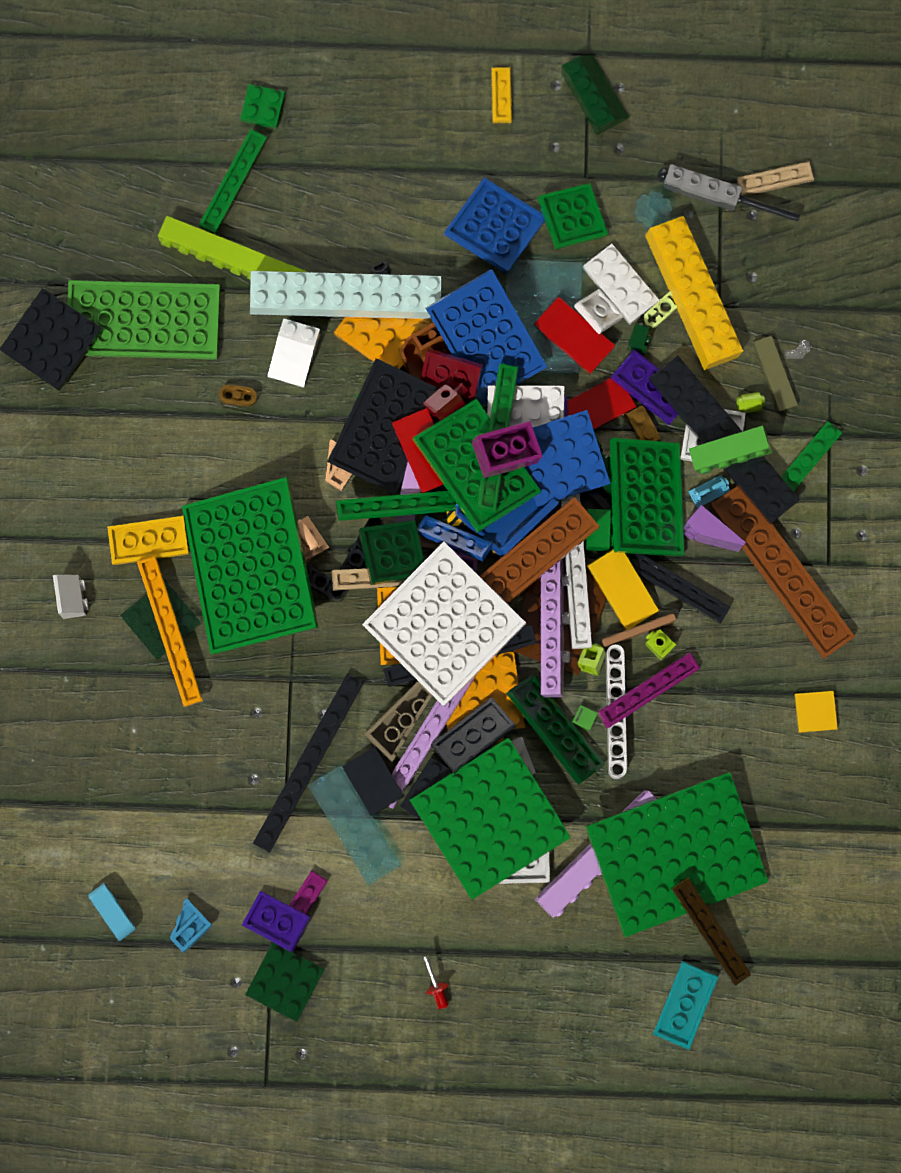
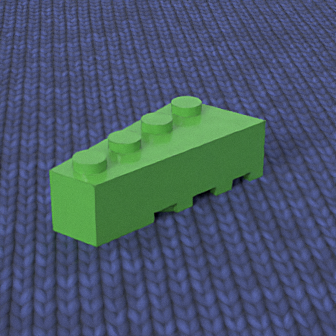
M763 426L689 448L694 469L697 473L701 474L710 473L715 468L723 469L729 467L730 464L746 462L749 459L773 453L767 432Z

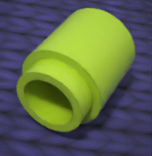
M759 392L744 394L736 399L739 412L751 413L762 411V407L765 406L764 395L760 396Z

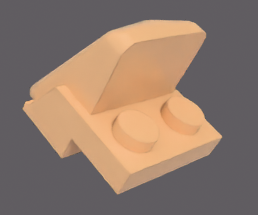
M307 516L302 520H298L306 563L329 548Z

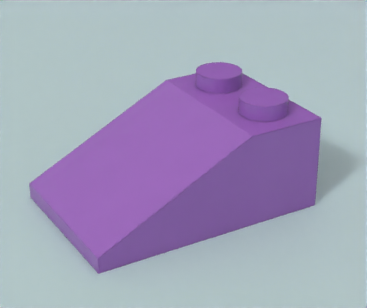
M702 505L686 522L683 528L684 534L690 540L695 539L697 542L739 552L746 543Z

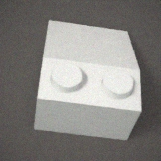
M283 319L268 377L304 388L321 336L320 329Z

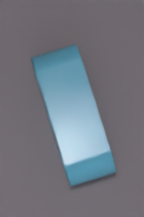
M104 883L88 894V897L119 941L136 930Z

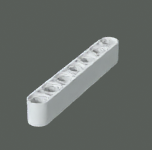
M619 645L610 646L605 656L606 706L625 694L624 650ZM617 650L620 653V657L618 659L611 658L610 651ZM610 670H619L620 677L613 678L610 675ZM611 689H619L621 695L619 697H613L611 695ZM626 717L610 728H607L608 774L613 779L622 778L627 771ZM618 726L622 731L621 735H613L612 727ZM616 745L621 747L622 754H613L612 747ZM614 765L621 766L622 774H614L612 767Z

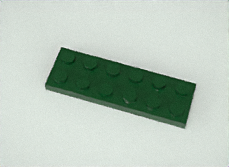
M534 674L506 693L578 785L605 765L552 697L541 695V682Z

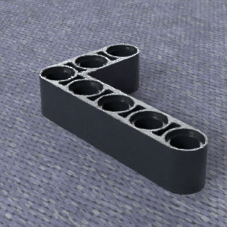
M369 518L364 527H370L375 522L380 525L384 524L381 518ZM358 536L339 570L363 568L365 558L362 545L360 544V536ZM354 555H358L362 560L360 563L355 564L351 562V558ZM306 564L312 590L334 602H341L345 599L349 590H342L343 592L339 597L332 595V578ZM318 579H324L326 584L323 587H317L315 582Z

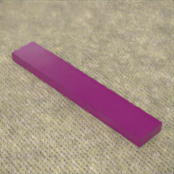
M689 652L597 713L606 728H610L699 670L700 667L691 652Z

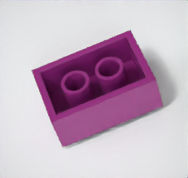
M530 421L478 435L472 441L484 478L537 464L543 457Z

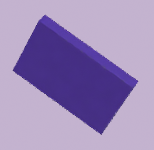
M260 890L242 926L293 953L311 917Z

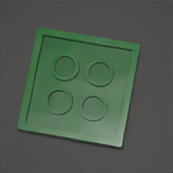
M590 183L538 196L537 200L555 250L607 237L608 232Z

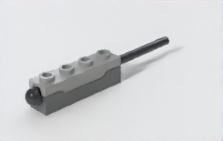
M670 164L668 172H666L667 168H662L658 172V179L661 182L665 179L663 189L734 211L738 202L797 222L799 221L800 214L740 195L742 189L740 186Z

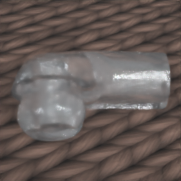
M801 340L795 350H785V359L804 358L811 348L809 341Z

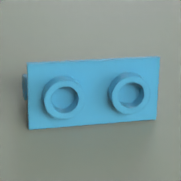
M720 475L692 489L688 493L696 507L699 508L701 505L703 506L730 491L728 487L729 482Z

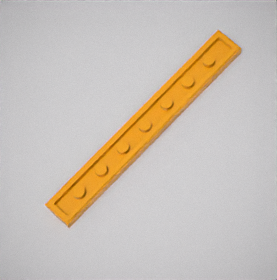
M156 556L139 560L137 564L183 705L187 707L202 702L198 684Z

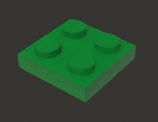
M248 84L240 121L277 129L285 92Z

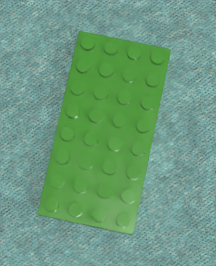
M69 280L67 305L103 329L85 356L217 360L220 285Z

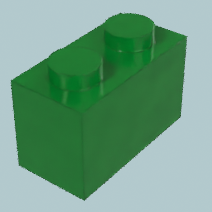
M587 509V512L600 528L585 540V550L608 551L610 546H613V534H610V527H613L611 510Z

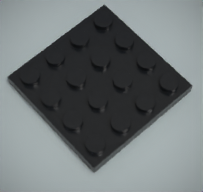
M42 288L4 341L0 351L60 391L103 329Z

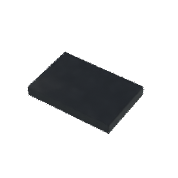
M375 746L342 766L372 817L405 796Z

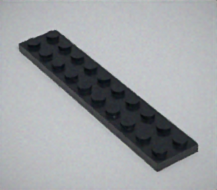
M678 355L648 379L702 444L743 432ZM764 456L749 459L742 463L730 464L729 467L723 468L769 524H772L800 501L798 496Z

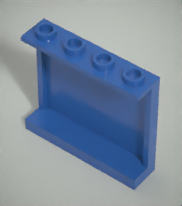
M533 498L479 533L475 531L457 503L455 505V515L478 537L491 542V549L502 558L557 511L559 503L553 498L548 504L537 507Z

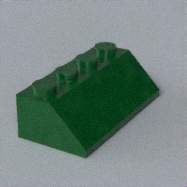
M594 55L579 56L562 65L561 74L596 135L629 119L628 114Z

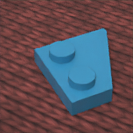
M187 898L183 902L184 906L181 914L178 915L176 927L170 936V939L183 953L192 947L213 926Z

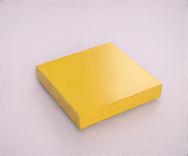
M834 691L794 695L798 733L838 729Z

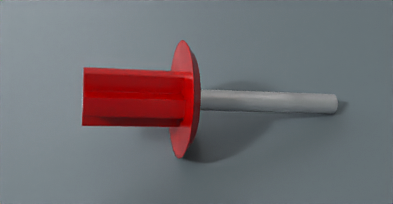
M424 956L423 958L433 986L428 988L426 994H433L439 1010L447 1008L449 1003L444 990L449 984H437L428 956Z

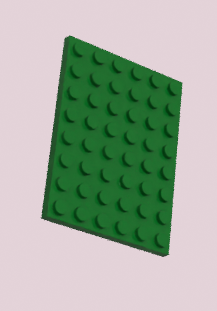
M289 478L277 479L182 506L211 655L319 628Z
M730 772L585 826L623 937L625 938L687 914L671 890V887L686 877L689 878L706 906L768 883Z

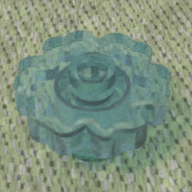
M652 191L648 196L642 194L636 201L634 216L637 223H643L644 229H649L670 220L669 214L672 211V206L669 199H663L661 193Z

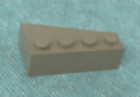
M417 680L364 733L390 762H393L432 694Z

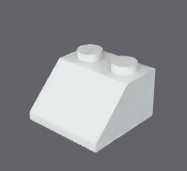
M53 575L58 614L63 619L86 616V610H89L87 598L84 599L83 591H86L85 581L81 580L79 575Z

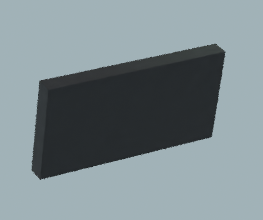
M491 697L435 740L431 746L455 774L464 765L477 758L516 726Z

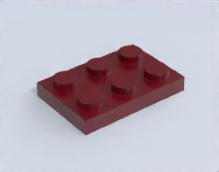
M428 348L420 380L439 389L443 385H448L454 390L459 383H462L468 389V392L462 398L474 401L483 365Z

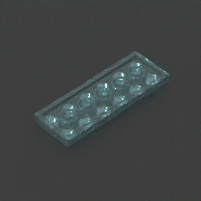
M342 766L337 767L308 785L368 886L401 866V863L375 820L370 816Z

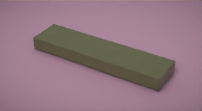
M772 336L754 341L755 350L778 411L782 412L797 407L796 399Z

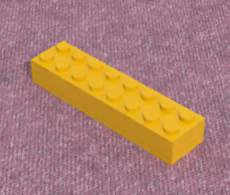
M684 216L649 228L645 237L666 285L673 296V301L677 305V310L703 369L707 370L738 358L743 349Z

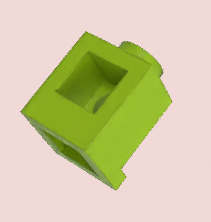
M660 629L657 632L653 630L646 637L648 641L645 645L660 660L676 646ZM661 639L663 645H657L656 640Z
M593 643L591 648H584L578 660V666L581 668V671L599 676V670L606 656L604 648L596 643Z

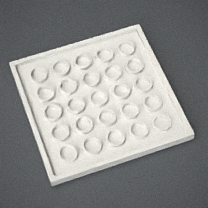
M443 542L362 625L445 707L527 623Z

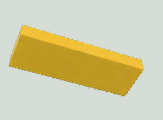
M492 68L493 123H511L510 68Z

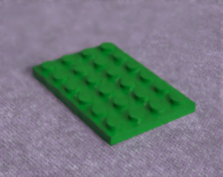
M475 399L413 437V441L475 531L479 533L538 496L541 490L525 467L505 472L501 476L496 513L476 510L482 471L472 441L476 436L488 433L490 417L478 400Z
M611 438L610 464L614 552L683 556L684 531L680 443Z

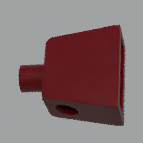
M459 383L454 390L448 385H443L423 404L435 421L439 422L466 405L462 397L468 392V389L462 383Z

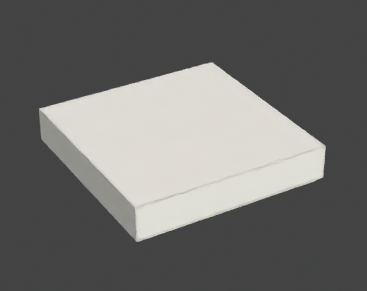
M600 289L577 302L574 306L598 334L607 330L624 317Z

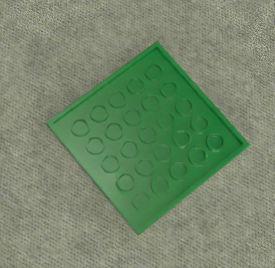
M507 738L464 765L455 774H450L410 800L471 900L572 838L510 738Z

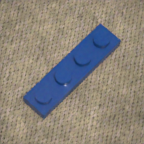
M425 516L417 527L418 535L440 544L445 542L450 548L480 561L485 559L492 548L491 542L428 516Z

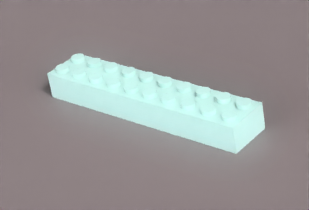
M251 271L250 314L431 319L425 307L441 299V276Z

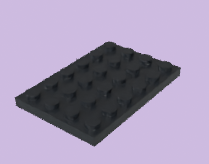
M375 358L327 462L396 495L404 479L408 460L392 423L426 409L423 403L438 391L439 388Z

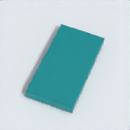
M682 961L652 1035L690 1050L719 976Z

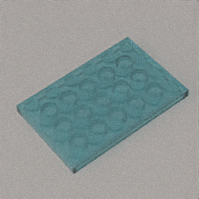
M517 260L507 274L506 295L547 365V368L540 372L578 374L579 365L534 327L533 324L558 297L581 315L574 307L577 302L581 301L582 263Z

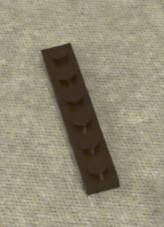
M686 877L671 887L672 892L733 985L736 986L749 977L751 973L689 878Z

